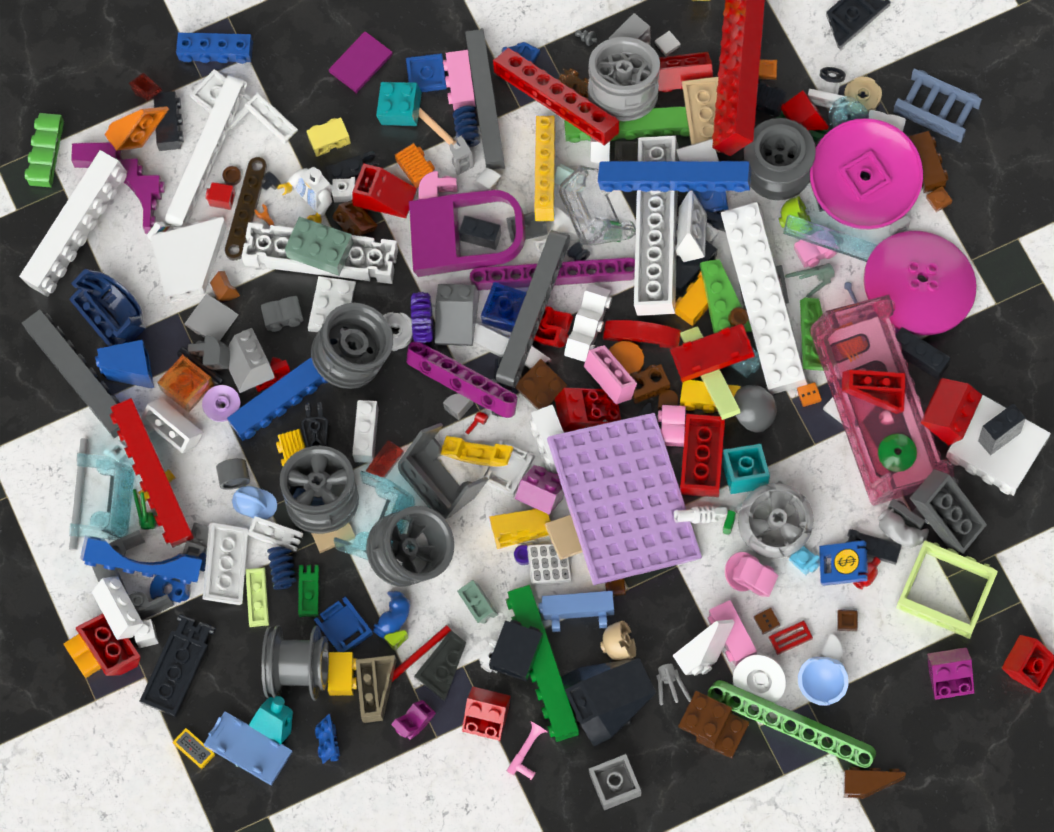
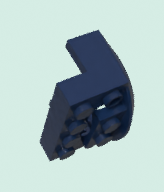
M84 269L71 283L78 290L69 300L108 347L133 342L146 329L143 325L142 309L138 301L114 278L102 272ZM109 289H111L110 292H109L103 299H101V297H102ZM102 304L112 313V315L116 318L120 325L116 323V321L106 311Z

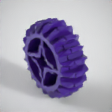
M418 292L413 293L411 296L412 333L415 342L426 343L431 342L433 339L432 303L429 293Z

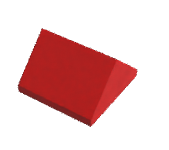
M803 90L781 106V110L787 119L796 121L807 130H828L829 128L815 104Z

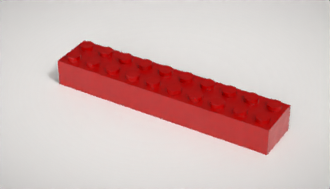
M725 0L712 148L728 156L733 155L753 142L765 0Z

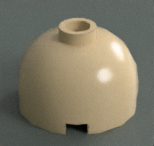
M625 621L616 622L608 626L604 631L603 641L601 642L602 651L616 661L628 660L636 656L635 641L630 639L628 633H631V630Z

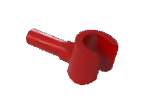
M478 412L473 423L465 433L469 435L478 423L484 425L488 419L487 414Z

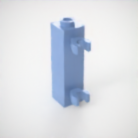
M612 591L542 596V602L538 603L539 614H543L544 620H552V632H560L559 619L599 616V628H607V615H614Z

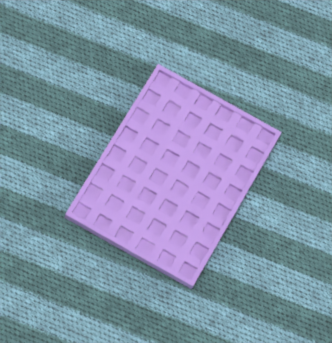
M655 413L552 435L547 438L593 585L702 558L691 522L676 523L674 520V511L686 510Z

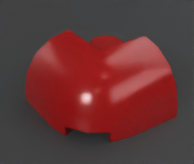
M546 306L534 340L544 345L558 348L564 347L569 337L567 333L573 320L572 314L555 311L552 307Z

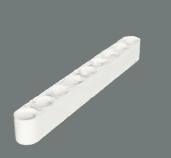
M231 75L226 77L165 218L166 223L177 227L187 226L245 93L247 81Z

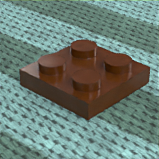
M540 359L518 381L515 388L539 410L547 407L562 389L568 385Z

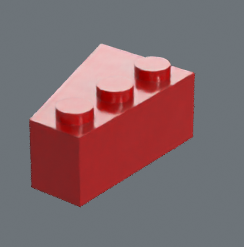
M847 370L842 372V391L895 414L904 412L905 373Z

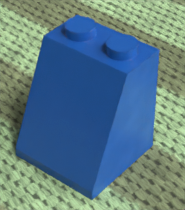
M143 340L97 349L98 356H95L96 364L100 369V373H104L107 380L154 388L149 354Z

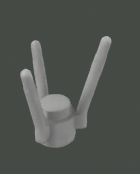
M673 664L660 666L658 668L659 674L656 675L659 704L663 705L662 681H664V684H669L674 701L676 703L679 701L673 684L675 679L690 702L691 697L679 677L678 670H674Z

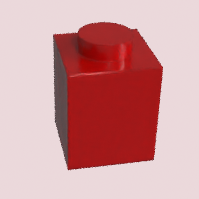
M211 182L210 188H207L206 199L211 207L231 210L236 193L231 185Z

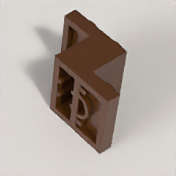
M695 691L678 728L695 735L696 742L732 759L749 726V722L732 714L731 707Z

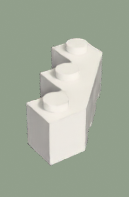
M592 284L588 285L584 293L582 306L576 314L573 331L568 337L564 356L586 361L589 350L595 348L594 342L598 332L602 331L604 324L602 320L606 309H609L611 306V290Z

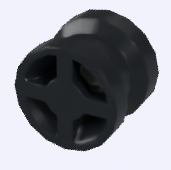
M579 241L573 244L566 254L568 257L573 258L574 261H585L590 256V251L584 249L583 244Z

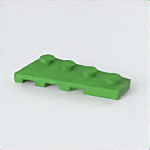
M720 259L701 262L700 268L713 332L717 333L727 327H734L730 324L728 315L734 308H742ZM747 321V323L743 325L746 332H751V325L749 321Z
M805 297L800 300L803 369L832 371L820 337L828 334L820 301L816 298Z

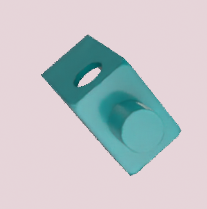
M276 696L268 698L260 706L249 726L281 745L291 734L293 711L284 705L285 701L282 697Z

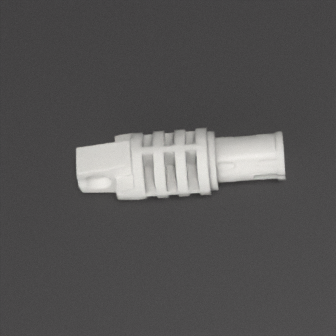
M715 505L693 506L690 510H675L674 520L676 523L688 521L694 524L718 522V519L725 518L728 512L726 507L716 508Z

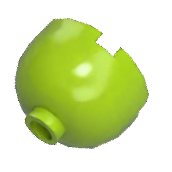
M800 196L786 201L780 211L781 217L778 218L782 228L786 227L788 232L796 235L808 233L813 229L810 216L805 211L807 208Z

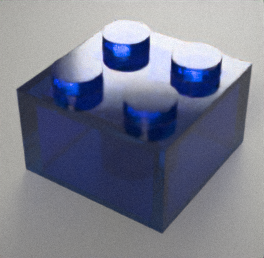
M493 282L481 313L482 324L512 333L527 292Z

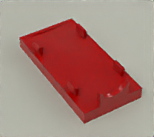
M742 324L731 328L727 327L720 332L692 342L688 341L681 346L670 349L682 382L755 357Z

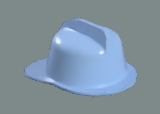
M254 486L239 488L232 498L234 509L238 513L251 518L256 516L266 520L272 517L277 510V501L273 494Z

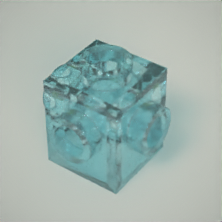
M754 349L755 357L730 365L747 379L760 366V359L757 356L758 352Z

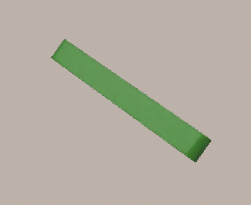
M718 680L714 682L708 690V697L731 707L732 711L859 767H869L876 757V751L871 745L725 681ZM714 688H719L723 695L716 694ZM733 696L739 697L741 703H736L733 700ZM751 704L757 705L759 711H754L751 708ZM769 712L775 713L778 719L771 718ZM787 721L795 722L796 727L789 726ZM806 729H812L814 731V735H809L806 732ZM824 737H830L833 743H827ZM842 745L850 746L852 751L844 750ZM861 753H867L870 759H864Z

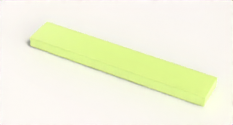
M698 326L680 333L684 343L703 338ZM720 369L701 376L722 420L740 413V409Z

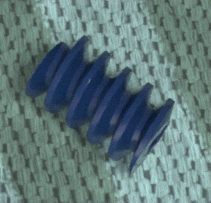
M463 106L453 112L456 138L462 135L468 147L471 148L480 143L479 140H476L479 138V134L476 133L478 131L476 126L477 120H475L476 114L473 113L475 107Z
M280 546L268 549V559L271 561L269 566L272 568L270 572L273 576L272 582L275 583L273 589L282 590L291 587L292 583L297 581L296 578H291L296 572L289 570L294 567L293 563H288V561L293 560V556H287V554L292 552V549Z

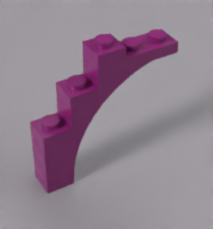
M110 142L72 143L71 161L74 168H89L100 150L117 159L127 171L124 183L135 193L142 205L143 229L145 234H148L156 222L154 210H157V200H162V193H165V183L161 181L160 176L143 175V165H140L138 159H122V150L116 151Z

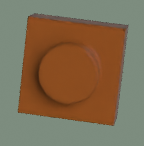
M943 186L926 195L927 201L935 212L952 204L953 201Z

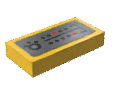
M187 728L172 742L201 769L215 756V753L206 748Z

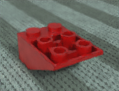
M363 163L352 191L353 206L407 218L409 201L414 200L417 188L383 168Z
M563 388L555 397L559 422L565 433L621 420L619 405L615 404L603 389Z

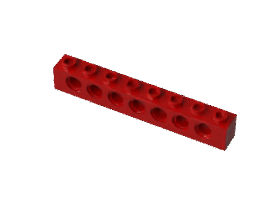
M507 48L493 60L495 74L605 146L619 134V120L615 116H611L601 107L590 102L586 97H582L574 89L567 87L560 80L549 75L545 70H541L531 61L520 56L519 53Z

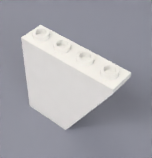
M213 217L206 222H195L187 227H176L172 231H161L150 236L168 303L205 294L226 230L223 217Z

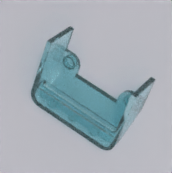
M78 453L77 466L96 468L101 475L111 476L107 512H95L90 518V525L70 523L69 536L85 537L87 535L117 540L128 535L134 482L133 469L109 456Z
M361 470L360 476L363 484L375 487L377 495L380 498L386 499L379 520L389 514L415 506V499L412 494L389 479ZM400 520L397 523L400 534L405 533L409 521ZM369 532L357 534L353 543L334 538L333 541L337 550L368 560L366 543Z

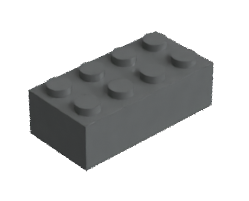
M934 469L910 497L945 545L957 552L964 553L987 525L952 477L947 473Z

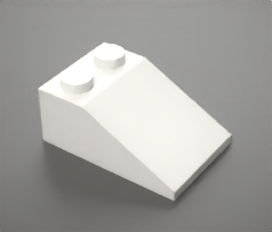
M733 619L715 621L673 655L685 675L694 674L695 676L700 673L704 675L712 669L711 666L717 662L735 623Z

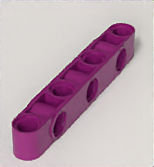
M409 343L406 361L408 365L502 417L511 418L515 415L517 396L514 393L423 343Z

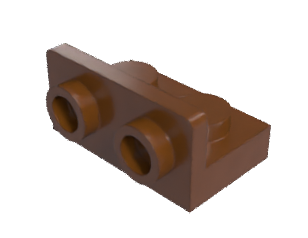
M353 200L339 204L333 215L334 220L346 233L354 236H362L375 231L378 226L363 208L353 206Z

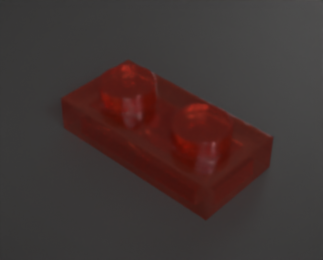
M388 440L366 469V473L382 483L402 457L404 450Z

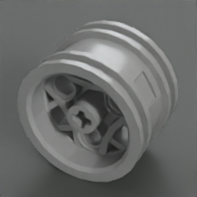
M631 37L612 38L599 44L592 51L589 58V101L601 107L611 116H615L619 121L636 120L650 113L658 99L660 60L656 51L649 44Z

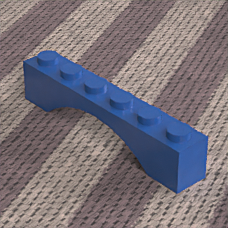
M85 535L80 559L85 561L84 564L96 567V564L104 565L103 568L115 570L117 567L122 568L123 572L130 574L138 571L142 572V575L146 577L159 575L161 579L172 581L173 578L180 579V583L184 584L197 583L202 559L197 556L181 553L163 561H136L118 553L105 539Z

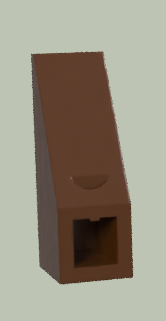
M850 767L844 772L843 798L864 799L904 780L906 772H901L900 769H889V772L881 771L879 768H869V771H861L858 767Z

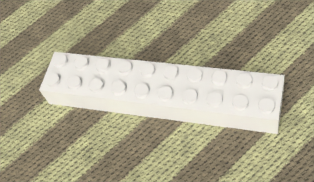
M676 136L638 138V161H678ZM637 190L634 307L637 316L675 314V245L677 244L676 217L678 191L661 192L659 190L643 192Z
M755 202L721 212L768 391L771 394H776L808 385L758 203Z

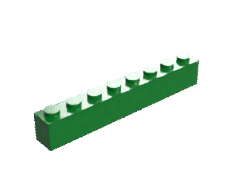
M527 585L508 591V598L505 601L508 610H513L514 616L511 619L520 622L523 627L529 628L532 626L538 628L543 633V640L530 672L532 682L537 683L538 689H535L538 701L542 700L544 707L541 708L544 719L548 718L550 726H547L550 737H555L556 742L577 736L579 735L578 728L531 587Z

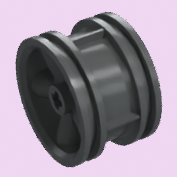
M311 446L296 452L284 464L280 474V487L287 513L297 527L310 533L325 534L339 530L351 521L358 509L359 494L353 468L343 453L327 446ZM332 485H346L339 497L330 491ZM304 486L305 492L296 499L293 498L297 487ZM314 497H322L325 504L310 506Z
M411 506L384 516L374 524L367 538V558L376 575L386 583L399 587L414 585L435 578L447 569L454 554L453 533L448 522L437 511L425 506ZM400 520L409 521L407 534H400L397 523ZM422 532L427 539L428 546H418L416 538ZM416 557L427 562L419 574L412 562Z

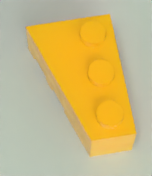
M536 508L489 516L497 549L549 536L545 524L550 522L549 514Z

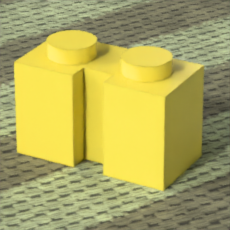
M341 117L330 119L325 124L315 125L310 130H307L308 138L316 157L330 152V149L335 147L338 149L351 144Z

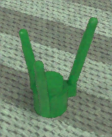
M133 489L139 526H141L142 530L156 529L157 522L154 513L146 511L144 493H140L141 511L137 491Z

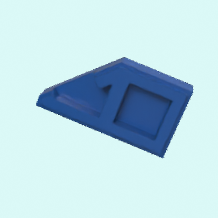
M526 42L508 47L533 64L540 54V49ZM503 47L502 52H504L507 49V47Z

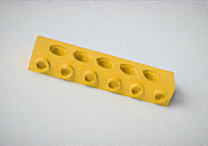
M536 116L535 221H554L555 116Z

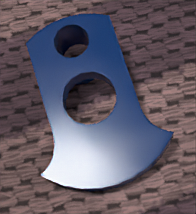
M156 575L151 582L150 596L152 600L166 595L164 588L168 584L172 585V591L167 594L171 601L180 603L181 601H186L190 596L187 585L174 580H163L159 575Z

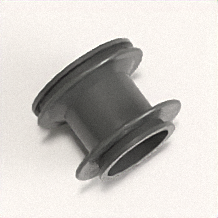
M775 118L766 120L754 128L753 142L744 147V161L750 162L752 170L750 187L760 196L770 200H787L800 194L809 184L810 169L815 160L816 147L813 137L804 126L790 119ZM777 148H783L784 150L778 151Z
M276 625L275 628L267 627L262 648V685L266 698L272 696L273 698L276 696L280 697L283 685L309 686L311 698L313 701H316L320 690L326 689L328 682L329 646L327 637L321 636L320 628L317 625L312 629L310 640H284L283 630L280 625Z

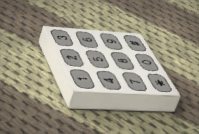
M553 544L528 545L527 551L532 585L571 581L568 558L560 560Z

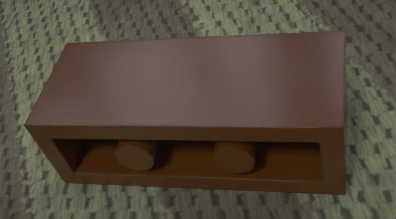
M929 131L908 136L921 158L923 168L921 188L923 193L934 191L941 186L945 188L948 174L946 169L943 170L941 154L936 152L934 136L931 137Z

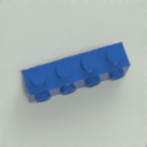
M178 32L176 53L178 59L183 62L200 61L208 63L210 61H218L219 63L236 62L244 64L252 60L253 41L251 34Z

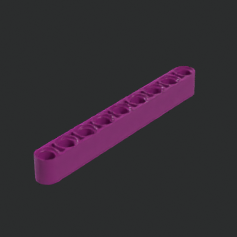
M617 258L563 262L554 286L630 281L635 279V259ZM537 264L474 268L470 272L471 285L476 286L477 290L529 287L532 280L531 275L535 272ZM632 267L634 270L629 272L625 268ZM608 268H613L615 271L612 273H608L606 270ZM590 269H594L596 271L594 274L587 273V271ZM570 271H576V272H577V274H575V275H570V274H568V273H569ZM515 274H519L521 276L518 279L512 278V276ZM497 275L502 277L500 280L493 279ZM476 277H482V278H483V280H481V281H479V282H478V281H475L474 279H475Z

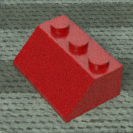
M708 52L659 57L658 91L671 92L673 89L683 90L682 81L713 78L712 62Z
M942 378L920 423L947 445H951L964 438L983 395L968 383Z
M103 613L76 627L77 632L106 676L122 675L138 667L140 655L129 638L116 639Z

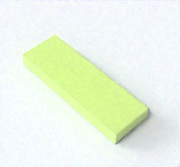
M265 567L246 569L249 626L269 625L266 569Z

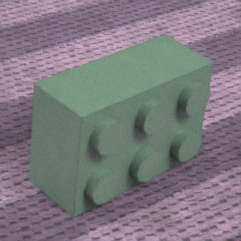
M299 216L285 247V252L289 259L340 276L354 242L352 235Z

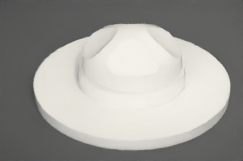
M751 655L737 665L733 674V685L775 703L785 691L786 676L780 664L774 659L765 655Z

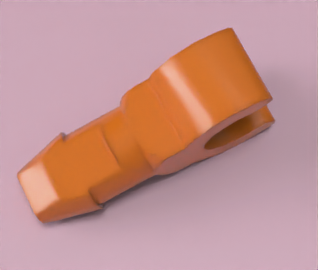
M262 204L263 213H259L256 209L254 210L258 218L264 220L269 226H275L268 214L266 205Z

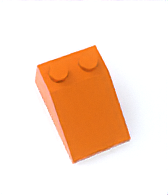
M166 106L136 111L112 122L104 135L116 151L142 148L169 108Z

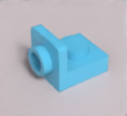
M805 546L789 557V561L805 575L809 572H815L820 566V556H815Z

